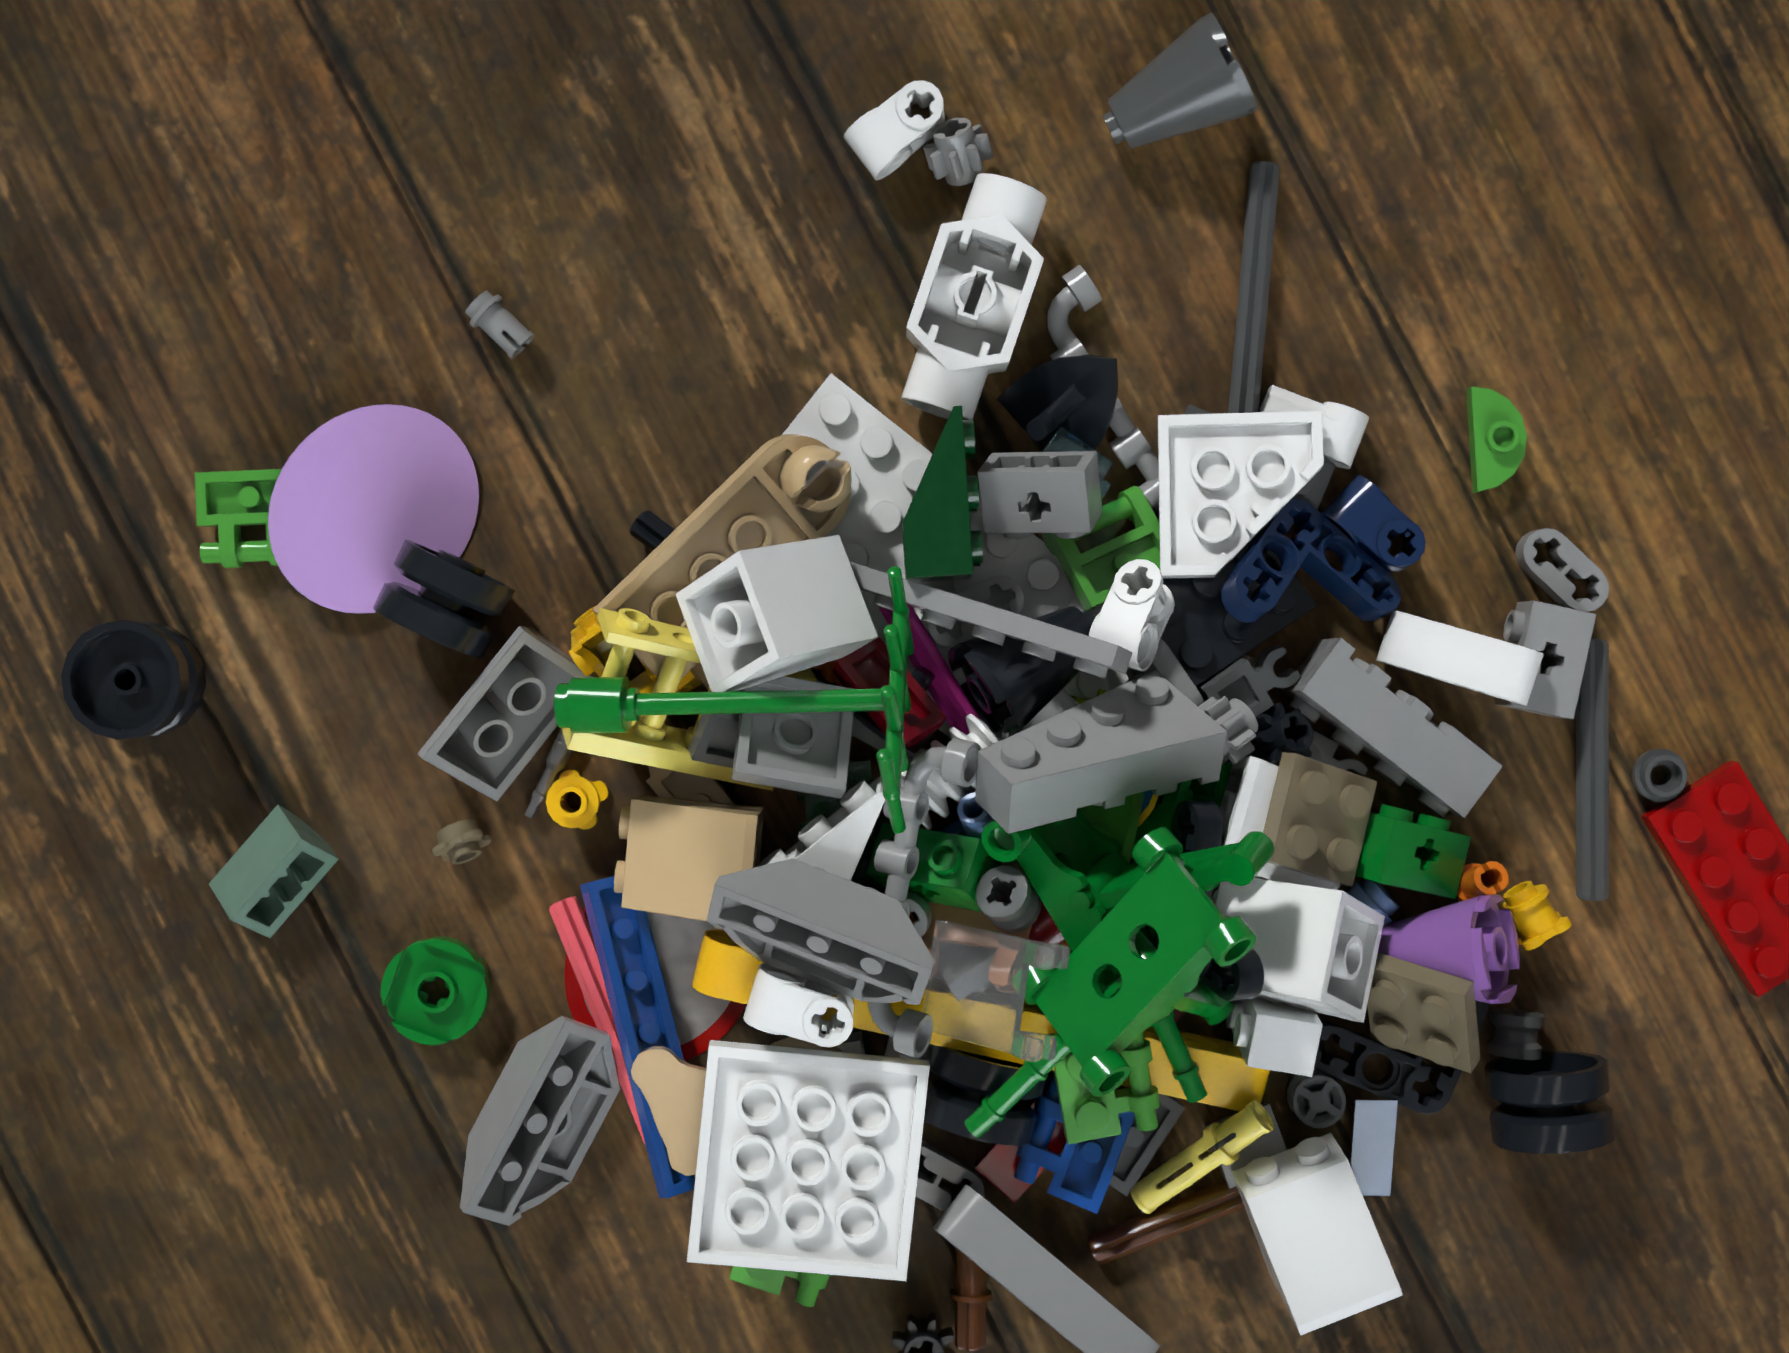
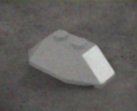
M793 858L719 876L714 885L706 921L717 929H724L736 944L757 960L860 1001L880 1003L904 1001L907 1004L920 1005L935 960L898 899Z
M561 1016L518 1041L468 1135L460 1209L463 1213L510 1226L522 1217L521 1213L541 1204L572 1181L620 1091L616 1064L611 1050V1038L606 1031Z

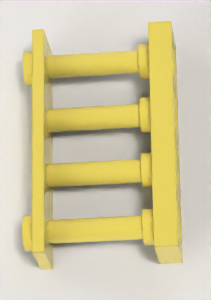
M600 608L597 619L606 642L613 644L601 677H625L634 651L639 649L665 655L652 693H676L687 661L701 664L688 628L651 620L646 614L630 608H621L619 612ZM811 668L786 675V677L814 682L817 680ZM699 714L695 727H689L688 730L667 726L664 723L667 715L640 716L639 721H632L629 732L573 733L570 728H562L568 750L773 791L774 788L731 780L733 768L691 759L688 747L702 714Z

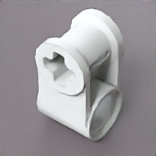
M924 80L912 81L879 107L868 111L847 129L843 138L874 179H883L899 168L915 151L933 138V129L945 121L943 97L939 89L932 83ZM915 103L921 108L929 106L930 117L925 120L919 114L912 117L911 106Z
M1144 559L1130 561L1118 570L1102 609L1094 619L1089 631L1090 637L1119 645L1133 652L1128 668L1145 671L1151 666L1158 650L1159 640L1175 606L1172 592L1163 584L1164 581L1160 569L1155 563Z
M761 963L757 970L743 1018L748 1025L766 1033L786 1035L817 1044L821 1047H834L847 1040L852 1032L854 1001L850 996L809 981L806 978L799 977L767 963ZM827 1007L837 1009V1014L831 1017V1021L821 1019V1015L826 1012Z

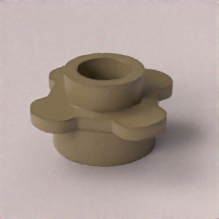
M462 820L452 823L436 833L435 836L439 845L435 846L432 852L434 856L441 855L443 861H450L451 864H461L478 857L482 853L480 848L491 843L490 835L483 836L476 820Z

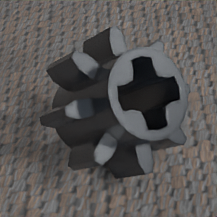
M1277 703L1264 711L1262 715L1256 717L1258 731L1256 732V737L1250 740L1255 748L1251 753L1253 757L1272 764L1275 763V765L1279 766L1282 752L1296 753L1305 757L1312 756L1309 747L1312 744L1314 732L1309 721L1301 714L1299 708L1285 713L1282 703Z
M931 1312L928 1319L916 1320L910 1313L907 1315L908 1327L905 1333L901 1331H893L892 1344L903 1348V1350L897 1353H916L915 1348H920L924 1340L932 1342V1347H927L924 1353H955L951 1348L944 1346L951 1343L954 1339V1330L952 1327L941 1330L936 1324L935 1312Z

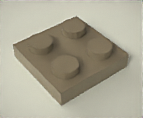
M1282 752L1263 831L1274 845V854L1268 863L1335 884L1353 887L1377 781L1300 754Z
M1378 952L1367 1004L1371 1040L1382 1043L1392 1049H1400L1432 1060L1442 1066H1450L1472 1073L1480 1060L1474 982Z

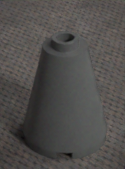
M1212 12L1199 18L1107 100L1111 111L1102 116L1116 144L1126 139L1132 149L1245 117L1258 110L1257 102L1238 60H1235L1228 46L1229 42Z

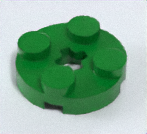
M435 936L412 943L393 957L382 978L381 999L383 1006H387L388 1014L394 1020L391 1023L404 1037L420 1044L440 1045L460 1038L480 1022L488 1008L491 996L488 964L471 947L450 937ZM437 977H440L445 981V987L450 990L449 998L442 997L437 1004L429 1002L430 992L423 989V984L425 981L433 982Z

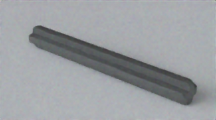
M1254 162L1249 169L1228 413L1259 412L1280 173L1279 165L1273 162Z
M1591 639L1576 707V895L1585 901L1607 900L1609 897V644L1607 640Z

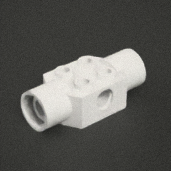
M989 173L978 174L962 220L941 224L906 326V338L917 349L901 396V400L906 404L945 419L949 418L954 406H962L963 420H972L987 375L1006 371L1044 258L1032 246L1047 202L1046 196L1037 189L1008 177Z

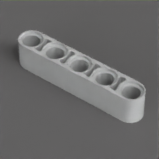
M964 1185L932 1227L1082 1353H1156L1160 1345L968 1185Z

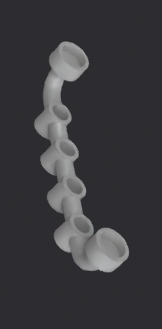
M1080 265L1061 277L1066 287L1053 298L1047 312V328L1054 344L1058 348L1056 352L1050 355L1052 360L1060 357L1088 354L1081 342L1071 331L1068 324V315L1076 305H1079L1086 312L1103 299L1088 274ZM1117 397L1114 415L1110 423V427L1117 438L1111 441L1109 445L1126 470L1136 464L1147 480L1139 488L1147 498L1152 510L1157 513L1159 512L1158 459Z
M953 738L947 747H932L919 753L910 763L907 770L904 786H901L900 800L906 829L903 833H895L894 841L889 839L881 841L876 850L874 867L876 871L888 874L885 895L898 899L908 917L910 915V904L906 899L909 882L917 870L920 856L919 849L916 847L919 825L926 817L929 807V797L925 793L927 780L933 771L941 769L943 781L969 787L976 778L978 751L981 750L980 745L976 742ZM885 800L884 815L887 818H889L888 808ZM868 1002V1008L873 1021L883 1033L893 1038L895 1051L915 1058H920L925 1053L933 1032V1018L931 1015L908 1008L901 1016H898L892 1010L890 1003Z

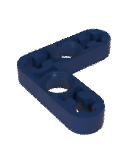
M1297 498L1291 499L1256 535L1221 590L1222 602L1228 613L1238 621L1246 623L1256 621L1277 604L1300 567L1353 614L1364 621L1374 622L1380 620L1395 610L1401 600L1400 588L1390 573L1358 545L1356 546L1349 537L1311 504ZM1295 523L1297 525L1295 528L1296 535L1289 539L1284 534ZM1263 549L1271 550L1277 555L1281 562V571L1274 570L1266 563L1263 557ZM1325 550H1331L1340 558L1343 568L1342 572L1330 566L1325 556ZM1354 575H1356L1357 578H1355L1354 580H1351V577H1353ZM1255 581L1260 586L1255 589L1249 599L1246 596L1249 591L1247 586Z

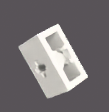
M1257 998L1232 1000L1235 1008L1226 1018V1026L1232 1029L1234 1045L1239 1047L1246 1066L1312 1077L1323 1026L1316 1012Z

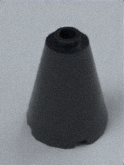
M1070 606L1034 619L1089 636L1090 628L1096 617L1088 610L1082 612L1077 607ZM1008 636L1005 637L1003 646L979 638H973L958 643L948 652L952 672L960 667L964 672L966 682L960 686L980 720L985 722L993 734L1002 729L1001 740L1020 732L1080 672L1073 668L1076 658L1056 652L1053 662L1021 652L1024 642Z

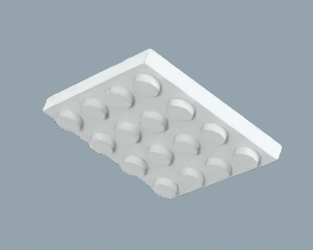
M710 1040L687 1262L906 1281L930 1070L929 1060Z

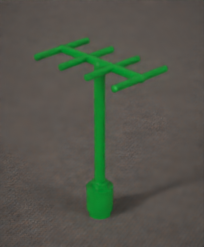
M892 566L887 571L893 602L892 624L884 628L890 662L889 685L883 686L881 689L640 693L639 688L631 687L628 677L572 678L569 683H559L556 687L554 696L556 723L559 728H570L573 733L629 732L632 721H639L641 715L884 711L887 724L885 748L877 752V760L883 784V797L886 800L892 831L897 834L903 833L906 825L900 800L901 772H905L909 767L903 737L904 713L909 712L912 708L906 671L907 656L914 653V645L909 620L910 611L906 602L901 569L897 566Z

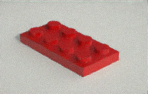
M1728 761L1684 788L1674 799L1661 802L1640 815L1745 987L1750 994L1760 997L1789 979V844L1737 761Z

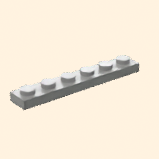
M850 562L860 590L876 595L873 602L874 605L893 611L888 574ZM903 578L907 605L924 610L921 620L953 630L956 620L974 626L971 636L1003 646L1005 637L1008 636L1024 642L1021 652L1051 662L1054 661L1056 652L1076 658L1073 665L1074 669L1101 678L1106 677L1108 668L1124 674L1127 672L1133 652L1119 645Z

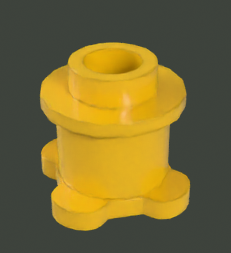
M575 769L566 770L561 773L559 780L555 781L548 790L546 797L547 811L553 821L563 827L580 828L582 830L590 829L597 824L598 817L596 814L601 801H604L609 796L608 786L601 780L595 782L587 780ZM570 792H575L580 796L581 807L579 810L569 807L567 796Z
M1532 881L1519 883L1507 890L1503 895L1505 902L1499 908L1500 910L1510 909L1518 931V943L1523 945L1525 950H1532L1541 946L1548 939L1565 932L1572 926L1568 916L1562 917L1559 912L1554 910L1547 898L1550 892L1545 884L1534 886Z

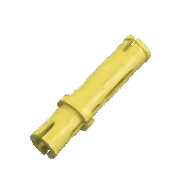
M1254 1100L1223 1123L1218 1124L1216 1122L1207 1126L1203 1130V1137L1136 1182L1130 1191L1135 1204L1144 1213L1151 1214L1158 1206L1193 1185L1219 1165L1224 1164L1228 1166L1237 1161L1241 1150L1255 1142L1262 1135L1274 1130V1123L1267 1110ZM1232 1133L1236 1134V1137L1212 1154L1209 1152V1149ZM1191 1162L1193 1164V1167L1173 1181H1167L1168 1177Z

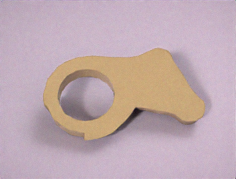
M788 1037L771 1044V1046L843 1052L836 1046L821 1047L793 1037ZM653 1046L637 1055L632 1065L631 1076L650 1106L657 1129L667 1148L672 1169L685 1176L696 1175L706 1068L681 1060L671 1049L665 1046Z

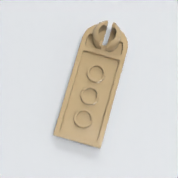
M786 434L769 440L592 610L598 616L600 608L619 612L621 608H630L646 614L651 620L688 628L675 594L736 552L827 537L837 527L847 512L851 496V466L848 461L837 459L841 454L840 452L830 449L821 441L811 437ZM828 460V462L805 483L807 472L817 462ZM635 649V656L658 678L665 655ZM687 661L681 679L697 664L696 662Z

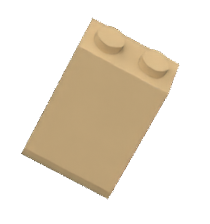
M637 795L632 798L630 807H622L619 821V839L627 840L625 861H617L614 876V892L622 893L621 908L706 921L714 885L718 877L755 868L760 864L765 807Z

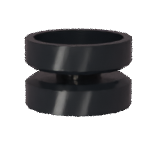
M405 539L394 565L401 575L420 584V591L397 582L384 583L373 609L393 622L428 639L467 655L483 658L493 639L494 632L486 622L467 613L469 608H472L490 616L504 615L515 590L486 575L484 569L443 550L437 552Z
M122 620L106 622L83 633L68 651L61 674L64 700L75 719L94 734L116 740L166 735L183 726L200 707L206 687L204 661L193 642L173 627L147 621Z
M933 1045L929 1058L930 1070L940 1079L928 1082L924 1121L945 1131L983 1142L1013 1146L1029 1144L1036 1121V1112L1023 1100L1026 1101L1042 1096L1045 1080L1039 1081L1006 1112L1005 1118L1001 1122L997 1121L980 1138H977L968 1131L964 1123L965 1120L982 1105L981 1102L985 1097H990L1024 1064Z
M1546 1051L1542 1052L1540 1060H1518L1500 1057L1486 1064L1487 1094L1503 1103L1494 1108L1490 1114L1492 1142L1499 1148L1533 1154H1562L1600 1148L1614 1141L1613 1108L1597 1100L1610 1090L1607 1059L1600 1055L1584 1052Z

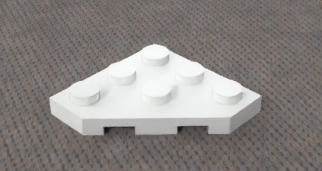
M1322 411L1158 415L1160 571L1163 579L1214 578L1320 471L1324 465Z

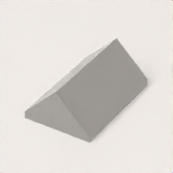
M519 626L421 748L418 755L423 760L493 800L498 801L558 726L554 713V696L557 685L559 683H569L572 678H590L594 676L591 674L588 677L585 676L572 658L533 627Z

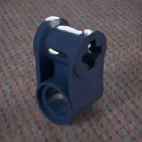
M1356 475L1321 513L1387 572L1402 571L1418 561L1424 553L1426 541L1424 533L1419 526L1392 504L1380 488L1361 475ZM1399 535L1405 541L1401 548L1403 553L1401 552L1393 557L1387 550L1391 546L1390 540Z

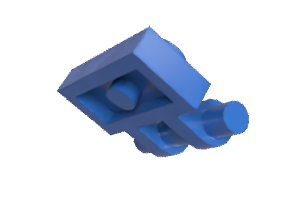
M1052 1075L1045 1094L1037 1098L1034 1110L1038 1113L1031 1141L1029 1144L1019 1146L1016 1152L1020 1160L1013 1176L1025 1183L1033 1184L1040 1166L1055 1172L1047 1193L1098 1214L1135 1114L1134 1112L1119 1113L1122 1134L1069 1145L1066 1142L1062 1154L1048 1148L1057 1121L1063 1123L1055 1076Z

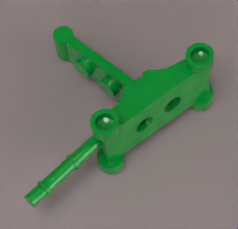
M1077 808L1076 817L1009 834L993 819L984 827L981 834L984 849L992 858L1001 862H1010L1017 859L1072 952L1145 874L1137 863L1127 864L1125 857L1118 854L1122 850L1119 842L1095 829L1079 808ZM1251 831L1239 843L1182 853L1181 858L1185 861L1184 868L1202 890L1207 892L1225 881H1229L1236 886L1250 884L1273 856L1274 845L1266 834L1259 831ZM1150 925L1142 927V931L1158 949L1159 939L1156 930ZM1108 965L1101 971L1098 980L1100 990L1119 974L1115 966ZM1172 1011L1167 1017L1154 1023L1151 1027H1154L1170 1061L1174 1079L1179 1081L1187 1101L1194 1103L1205 1098L1208 1093L1198 1073V1064L1190 1056L1174 1021L1175 1014Z
M1160 827L1152 830L1138 841L1132 851V858L1145 874L1058 968L1049 958H1040L1028 964L1016 976L1014 986L1027 1004L1038 1005L1057 1033L1032 1057L1028 1056L1024 1060V1065L990 1097H985L981 1102L982 1105L965 1120L966 1128L975 1137L980 1138L997 1121L1001 1122L1005 1118V1113L1039 1081H1044L1048 1077V1073L1070 1052H1072L1083 1067L1080 1072V1078L1093 1096L1099 1097L1119 1087L1131 1072L1130 1066L1120 1053L1143 1031L1167 1017L1174 1009L1203 1016L1209 1025H1216L1222 1022L1233 1012L1235 1005L1232 1001L1220 998L1199 980V976L1212 958L1221 967L1231 965L1243 958L1255 945L1257 936L1241 917L1230 918V916H1224L1184 868L1185 861L1181 858L1183 846L1168 828ZM1150 925L1156 930L1159 938L1158 949L1142 931V927ZM1108 965L1115 966L1119 974L1100 990L1098 980L1101 971Z

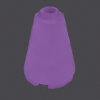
M1480 895L1383 926L1378 949L1379 953L1474 982L1475 1001L1489 1004L1510 1003L1516 993L1517 984H1507L1509 970L1519 969L1520 966L1518 935L1510 909L1500 910L1497 903L1503 900L1500 895Z

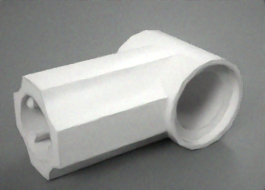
M1270 386L1261 403L1259 412L1322 411L1324 460L1335 464V467L1350 469L1369 417L1365 413L1335 402H1324L1322 404L1277 386Z

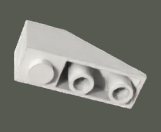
M881 776L869 785L866 781L856 784L840 800L842 805L840 809L827 819L823 815L815 817L799 832L798 838L800 841L785 853L780 848L776 849L764 858L757 867L793 858L851 881L885 801Z

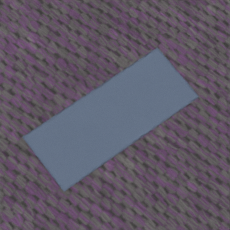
M1355 1100L1350 1166L1363 1196H1390L1398 1100Z

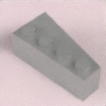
M1342 638L1318 639L1296 669L1301 675L1298 681L1290 687L1282 688L1284 693L1293 698L1288 706L1292 710L1299 708L1301 714L1312 724H1315L1320 718L1335 729L1331 738L1349 752L1358 755L1363 750L1376 759L1378 763L1375 765L1374 770L1398 787L1404 781L1421 793L1416 800L1438 817L1444 818L1448 812L1451 815L1465 818L1500 771L1502 765L1453 726L1445 722H1441L1438 726L1432 722L1431 719L1434 713L1417 697L1411 696L1402 690H1398L1396 694L1390 691L1388 686L1391 683V677L1374 664L1369 665L1358 658L1352 661L1350 657L1356 649Z
M1153 670L979 750L975 801L1009 834L1076 817L1077 808L1095 805L1108 809L1124 805L1125 796L1152 790L1155 796L1175 792L1177 790V783L1196 778L1201 785L1219 781L1227 731L1159 672Z

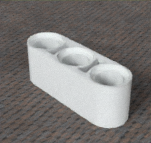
M1393 610L1376 661L1527 706L1544 654L1520 645Z

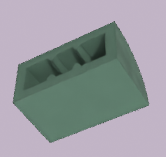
M277 804L211 880L209 886L231 921L271 938L339 858L316 831L296 815Z

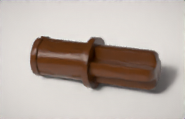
M955 1247V1288L950 1290V1298L955 1301V1346L959 1350L975 1352L983 1349L986 1345V1302L992 1299V1291L987 1289V1273Z

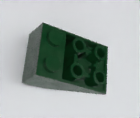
M962 406L953 407L902 522L905 579L914 582L970 579L973 575V567L981 566V563H983L981 530H970L969 513L977 512V508H979L977 475H967L966 459H973V453H975L973 419L963 420Z

